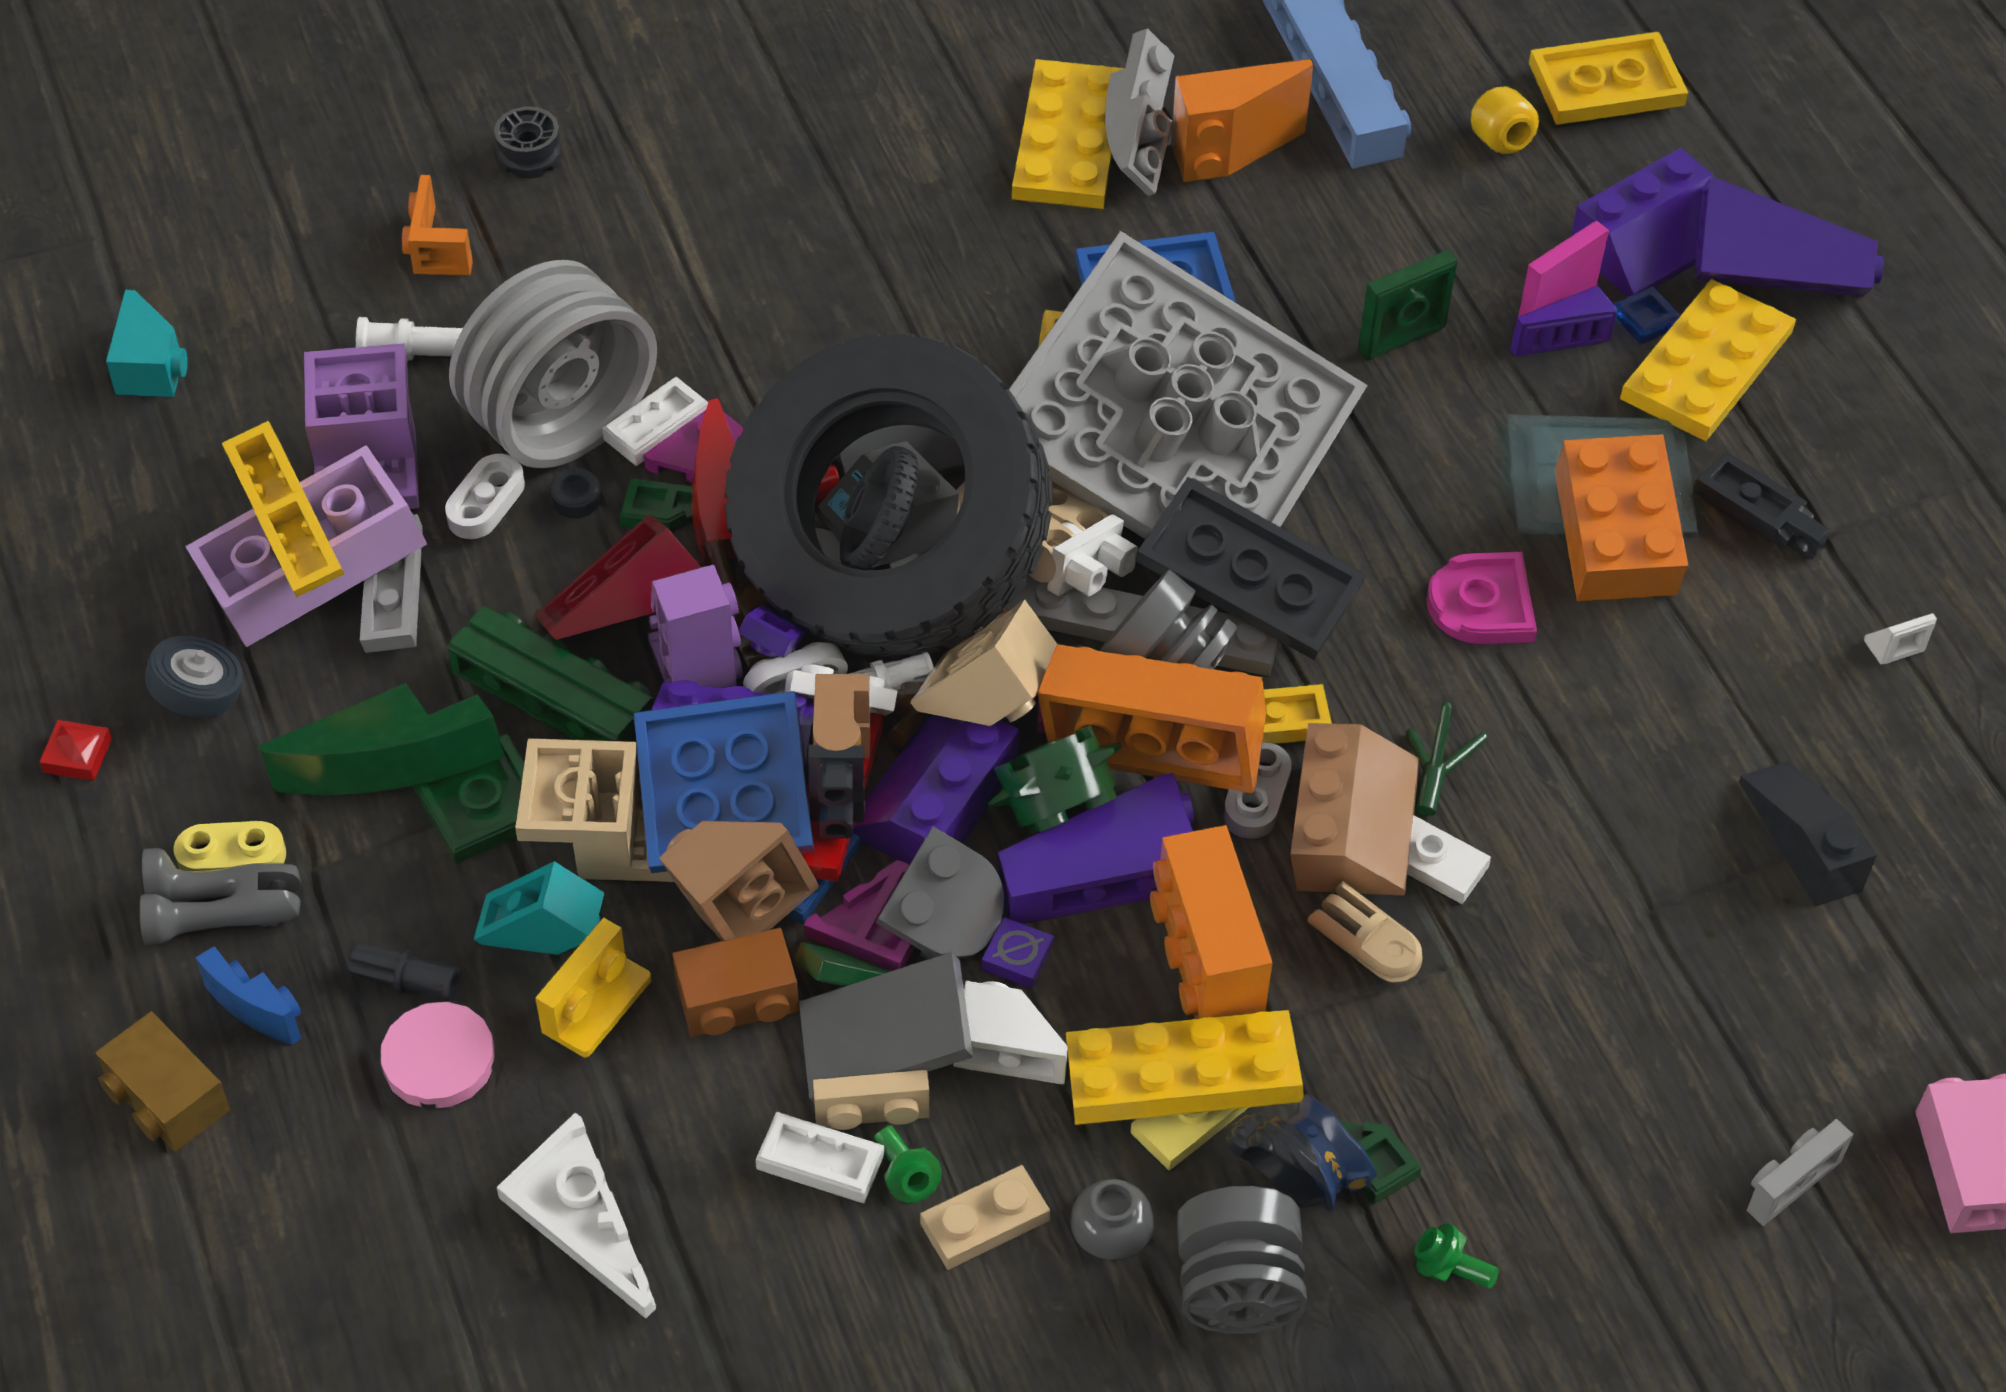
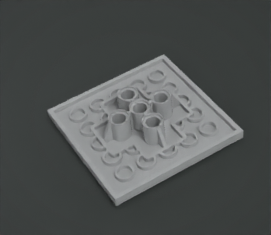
M1120 231L1009 390L1028 417L1039 436V442L1044 447L1050 468L1047 476H1050L1053 482L1083 501L1100 508L1108 516L1114 514L1124 520L1123 526L1146 539L1187 477L1196 480L1281 527L1367 385Z

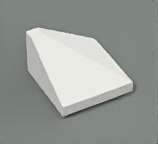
M1933 613L1866 634L1864 641L1880 665L1887 664L1925 651L1937 618Z

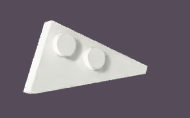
M574 1113L497 1186L499 1199L643 1317L647 1318L656 1309L648 1280L641 1263L639 1264L614 1196L609 1191L599 1159H596L586 1134L584 1122L577 1113Z

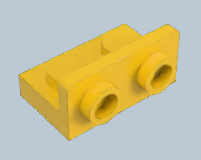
M603 917L535 998L542 1033L582 1057H589L651 982L650 971L626 958L621 927Z

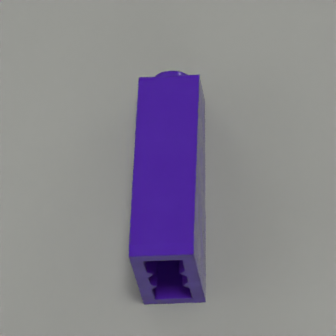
M1710 178L1703 187L1694 280L1709 282L1713 279L1719 283L1865 296L1873 289L1874 284L1880 283L1884 261L1883 256L1877 255L1878 241L1721 179Z

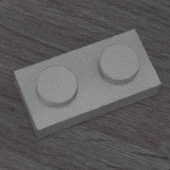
M1835 1119L1821 1132H1818L1815 1128L1808 1130L1793 1145L1790 1151L1792 1155L1781 1164L1776 1160H1772L1756 1174L1751 1182L1755 1191L1747 1211L1762 1226L1766 1225L1842 1162L1854 1134L1838 1119Z

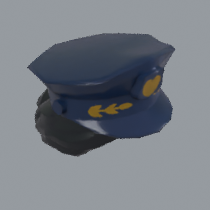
M1307 1094L1298 1104L1296 1114L1285 1121L1279 1117L1270 1119L1261 1112L1251 1116L1246 1115L1231 1127L1226 1137L1228 1149L1236 1157L1249 1161L1258 1171L1273 1182L1274 1190L1290 1195L1299 1208L1324 1204L1328 1211L1333 1212L1336 1194L1345 1188L1349 1191L1365 1189L1371 1186V1182L1377 1176L1376 1168L1363 1147L1344 1128L1335 1113Z

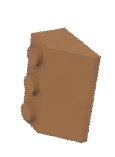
M1308 723L1290 853L1297 891L1337 893V886L1344 881L1360 894L1405 895L1419 770L1418 757L1361 724Z
M702 821L693 829H686L677 834L668 844L666 852L659 857L695 912L721 941L770 930L820 887L790 833L782 823Z

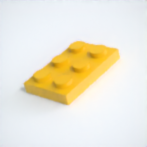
M1659 32L1531 50L1529 65L1556 125L1686 105L1688 91Z

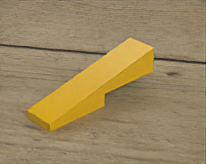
M269 421L223 442L222 445L296 597L345 575Z

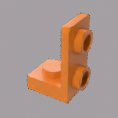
M420 175L417 192H410L408 210L409 218L412 221L411 226L403 227V253L410 254L414 274L470 276L473 261L468 230L432 228L435 199L431 176Z

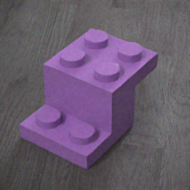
M405 344L304 352L305 428L314 463V474L367 445L409 508H419L416 430L408 394Z

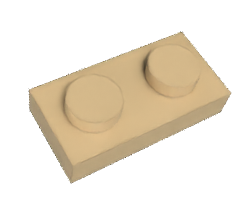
M927 1070L813 1080L816 1124L820 1126L847 1130L864 1123L887 1121L891 1124L903 1125L919 1118H929Z
M1023 1165L920 1213V1224L947 1270L1050 1221V1209Z

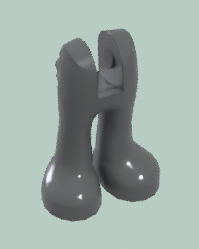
M159 848L143 850L142 875L145 894H142L140 899V926L145 946L163 944L183 933L211 928L250 925L276 927L281 922H289L296 919L299 915L301 901L294 893L300 888L301 879L299 870L295 865L285 863H252L210 871H184L176 869L165 850ZM228 897L225 899L211 902H193L205 899Z

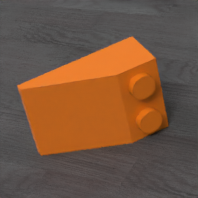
M1306 59L1176 76L1171 146L1183 182L1229 176L1304 134L1313 72L1312 60Z

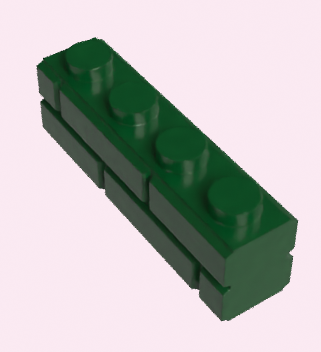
M483 606L469 620L468 626L463 627L449 642L448 653L452 673L572 740L637 743L634 713L652 711L655 703L651 692L640 682L630 680L626 683L611 675L608 668L599 660L593 657H588L584 660L569 652L566 645L560 639L555 640L550 634L542 637L527 629L525 623L518 616L511 612H504L501 615L489 607Z

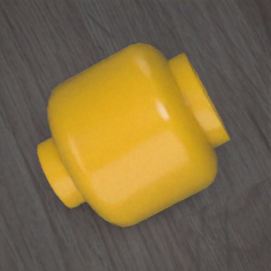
M1496 87L1484 93L1474 105L1470 118L1472 130L1492 151L1502 155L1514 154L1525 148L1535 136L1539 123L1537 111L1531 103L1517 90L1509 87Z

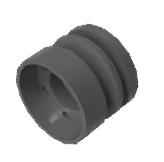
M1169 569L1135 605L1111 634L1100 651L1127 656L1138 655L1146 659L1176 664L1188 663L1201 668L1214 669L1223 658L1228 641L1235 633L1237 626L1227 618L1211 634L1204 629L1214 617L1217 609L1210 605L1191 619L1184 612L1193 599L1195 590Z
M1232 1186L1204 1192L1189 1199L1178 1210L1179 1257L1185 1263L1181 1267L1180 1275L1181 1287L1183 1288L1182 1313L1190 1323L1205 1330L1227 1334L1257 1333L1273 1330L1291 1323L1305 1311L1307 1303L1306 1286L1303 1283L1305 1269L1303 1262L1298 1257L1302 1248L1300 1210L1291 1197L1277 1190L1262 1187Z

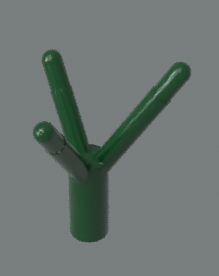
M1447 701L1441 706L1431 759H1429L1417 732L1412 728L1406 731V736L1423 770L1415 811L1425 816L1436 814L1444 776L1488 739L1486 733H1479L1442 763L1452 704Z

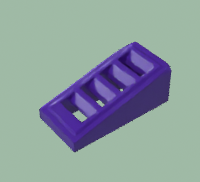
M1598 286L1589 288L1519 316L1516 321L1510 350L1516 357L1594 345L1608 341L1612 336L1617 309Z

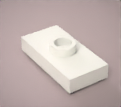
M674 377L603 427V439L637 466L644 461L643 454L704 412L708 402L680 379Z
M1413 815L1407 875L1463 904L1489 868L1491 856Z
M776 1112L755 1159L756 1169L865 1203L884 1157V1145Z

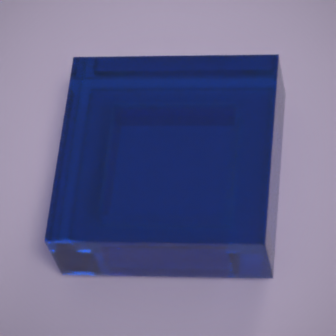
M1653 286L1614 304L1617 309L1616 319L1640 345L1666 334L1681 316Z

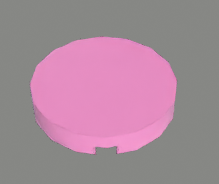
M450 1002L426 1003L405 1012L389 1027L381 1044V1066L391 1090L408 1104L422 1107L421 1103L427 1105L435 1104L436 1108L452 1107L472 1098L487 1083L495 1058L493 1037L484 1019L470 1008Z

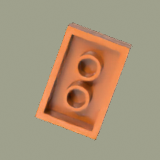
M1664 435L1564 440L1554 472L1577 601L1677 595L1689 565Z
M1227 826L1162 837L1160 860L1153 862V873L1157 890L1151 891L1150 901L1156 923L1164 922L1168 936L1165 937L1164 944L1169 966L1171 969L1179 968L1183 982L1179 983V995L1185 1015L1193 1014L1195 1019H1200L1203 1017H1223L1266 1011L1273 962Z

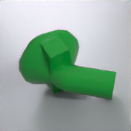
M892 1125L885 1127L874 1136L873 1139L877 1144L884 1145V1154L891 1163L883 1176L889 1192L897 1200L906 1203L919 1202L929 1197L936 1190L941 1180L942 1169L938 1159L924 1147L921 1149H908Z
M1444 1223L1437 1228L1431 1227L1427 1229L1415 1246L1417 1271L1436 1281L1446 1282L1449 1275L1453 1273L1491 1289L1499 1274L1498 1267L1462 1252L1467 1238L1452 1224Z

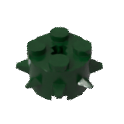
M1091 725L1076 730V734L1063 739H1054L1010 760L1014 770L1010 763L994 768L1003 790L987 803L988 807L1010 805L1020 828L1026 826L1031 834L1039 831V833L1069 820L1065 810L1075 806L1077 812L1084 809L1091 810L1117 798L1113 789L1117 783L1106 760L1121 749L1122 744L1119 742L1100 746Z

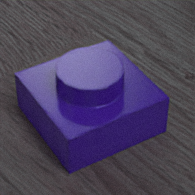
M760 605L745 615L739 628V634L751 640V647L759 653L770 657L780 656L784 658L799 647L807 629L795 624L790 619L766 606Z

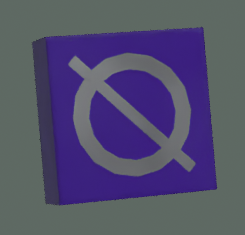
M1003 917L982 958L981 970L1032 989L1053 948L1054 935Z

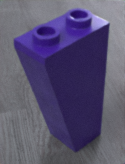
M1174 773L1161 775L1117 796V798L1101 806L1078 814L1053 828L1040 832L998 852V875L1003 887L1004 907L1007 918L1021 924H1027L1149 900L1151 891L1157 890L1153 873V862L1160 860L1162 837L1193 832L1190 825L1194 820L1191 799L1187 792L1180 793Z

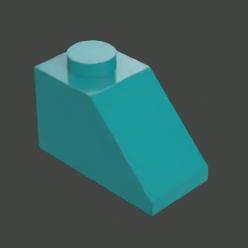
M125 290L106 360L115 394L174 397L179 377H185L187 372V352L185 348H179L174 327L135 290Z
M554 861L486 894L474 940L486 946L559 955L580 945L600 922L599 912L604 892Z

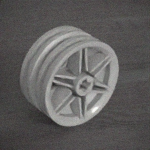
M571 260L548 261L527 268L505 281L474 311L462 329L453 349L449 367L450 388L459 405L481 427L487 430L516 461L534 468L555 467L574 461L605 442L602 428L642 400L655 370L657 342L648 322L622 298L617 296L590 268Z

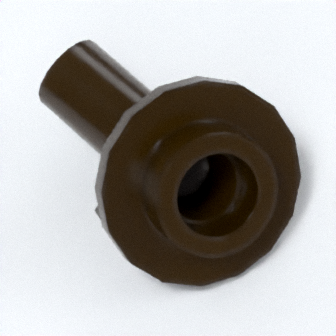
M904 682L901 684L900 689L897 690L895 708L891 716L900 719V721L888 733L889 742L897 748H902L909 742L923 725L924 718L935 716L934 714L916 711L910 703L923 682Z

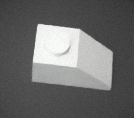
M966 981L964 995L973 1058L954 1063V1067L1064 1085L1068 1046L1021 989L1009 988L999 982L977 983Z

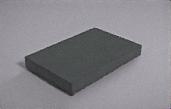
M953 952L799 1001L809 1099L813 1103V1080L927 1070L929 1072L973 1058L960 960Z

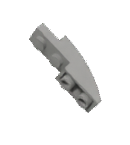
M1147 28L1133 34L1125 69L1110 75L1105 116L1107 138L1113 158L1119 168L1145 194L1150 196L1156 194L1172 120L1162 111L1174 55Z

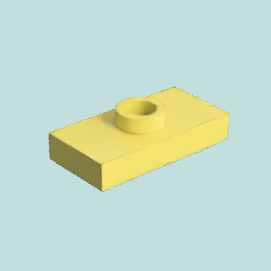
M1248 1108L1138 1118L1131 1123V1134L1170 1171Z

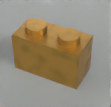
M152 1011L96 1051L104 1072L98 1080L108 1096L118 1105L126 1100L135 1110L132 1116L143 1133L152 1141L160 1136L174 1152L230 1111L221 1082Z

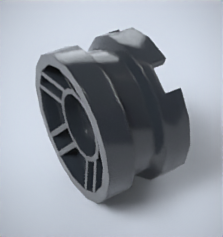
M526 106L515 108L503 114L496 122L494 134L497 144V155L500 166L507 173L512 170L517 172L519 178H536L542 176L543 170L549 167L551 170H554L559 165L562 157L559 126L557 119L550 112L539 107Z

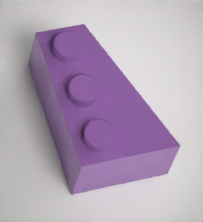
M714 565L652 581L651 608L653 612H656V615L650 616L649 623L651 629L658 628V631L649 633L648 640L664 682L689 680L696 682L700 686L716 688L737 686L736 679L743 677V669L735 648L741 646V640L736 621L732 616L738 613L737 600L732 585L730 583H721Z

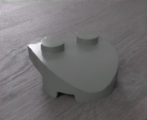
M933 826L875 923L920 949L919 956L925 959H931L953 952L959 960L973 957L990 943L1000 925L1004 908V893L1000 877L986 858Z

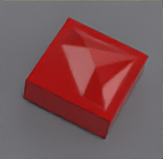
M57 720L40 760L43 773L94 781L112 740L109 728Z

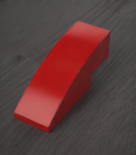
M719 398L709 400L700 428L692 473L691 507L695 537L703 566L709 563L702 544L713 539L721 538L729 559L736 557L730 541L733 535L727 530L725 504H728V500L724 496L727 470L731 469V462L729 460L735 442Z

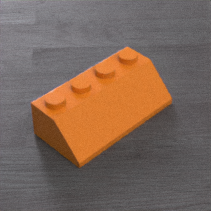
M1056 645L1038 690L1047 742L1057 738H1066L1076 734V730L1091 725L1100 746L1119 742L1122 744V748L1106 760L1110 769L1154 777L1174 773L1177 781L1254 793L1266 716L1262 677L1251 676L1238 671L1226 672L1201 668L1188 663L1176 664L1146 659L1138 655L1127 656L1096 651L1089 647L1077 648Z

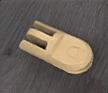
M1344 881L1337 886V895L1330 894L1322 902L1323 911L1316 909L1309 916L1307 921L1314 928L1383 980L1390 983L1406 982L1417 975L1422 965V948L1416 937Z

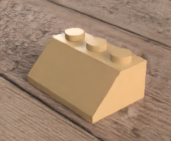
M1023 600L994 619L985 628L982 627L976 631L975 635L943 653L910 703L919 712L987 726L993 725L1005 716L1010 722H1013L1026 714L1036 704L1033 698L1038 695V690L1057 643L1026 600Z

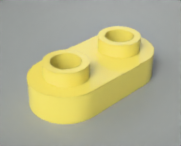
M268 822L210 823L194 825L184 830L175 841L174 855L180 870L210 871L252 863H284L286 847L280 830ZM252 842H262L258 846H248ZM207 845L206 847H204V848H202V849H195V848H197V847H199V846Z

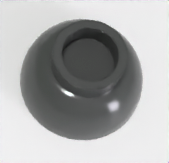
M1106 1179L1088 1186L1078 1196L1072 1208L1070 1224L1073 1236L1084 1250L1099 1258L1117 1260L1130 1257L1146 1246L1153 1233L1154 1215L1150 1202L1140 1189L1123 1180Z

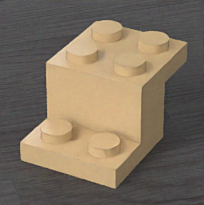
M528 739L516 821L518 841L573 843L578 876L582 879L675 882L668 871L651 873L648 867L636 742Z

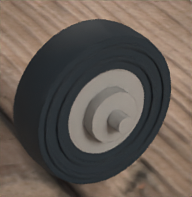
M177 636L160 642L152 651L145 670L146 687L158 703L178 714L197 718L214 717L228 711L236 702L243 682L242 667L230 651L213 641L194 636Z

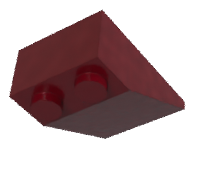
M649 514L534 616L553 638L558 640L656 613L651 608L652 581L702 567L670 530Z

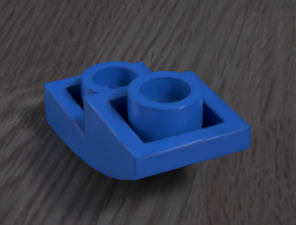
M215 946L196 957L206 989L229 1013L254 1030L275 1040L291 1045L301 1040L295 1017L301 1014V1010L287 987L283 985L276 989L264 972L250 980L237 960L227 963Z

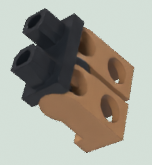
M815 674L814 745H809L808 751L811 821L819 822L820 837L849 839L853 836V822H864L865 815L864 758H870V674Z

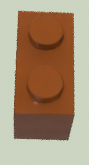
M781 927L672 953L676 985L691 1037L703 1034L719 1035L728 1032L736 1026L757 1021L774 1022L784 1018L787 1014L799 1012L797 980Z

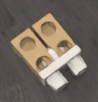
M1052 481L1053 505L1049 506L1052 516L1047 540L1042 542L1041 547L1044 550L1032 574L1029 573V576L1042 583L1048 582L1047 590L1058 597L1072 588L1090 597L1101 590L1106 582L1107 570L1120 577L1133 571L1138 547L1121 537L1124 520L1114 514L1108 516L1100 508L1088 504Z

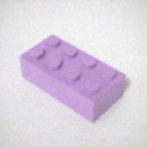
M367 445L300 482L345 575L296 597L254 512V508L185 546L246 647L427 545L409 506Z

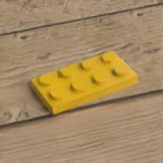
M1036 59L1012 184L1013 200L1104 209L1112 160V152L1106 132L1105 110L1107 90L1111 73L1125 68Z
M1711 279L1623 385L1620 399L1707 441L1791 335L1796 319Z
M1289 1010L1262 1011L1253 1014L1203 1017L1193 1020L1146 1023L1143 1025L1103 1029L1092 1028L1083 1031L1066 1032L1075 1125L1299 1103L1304 1098L1303 1082Z

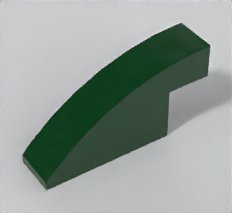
M406 683L258 746L274 791L307 795L362 794L399 789L466 772L505 757L494 717L478 694L428 715Z

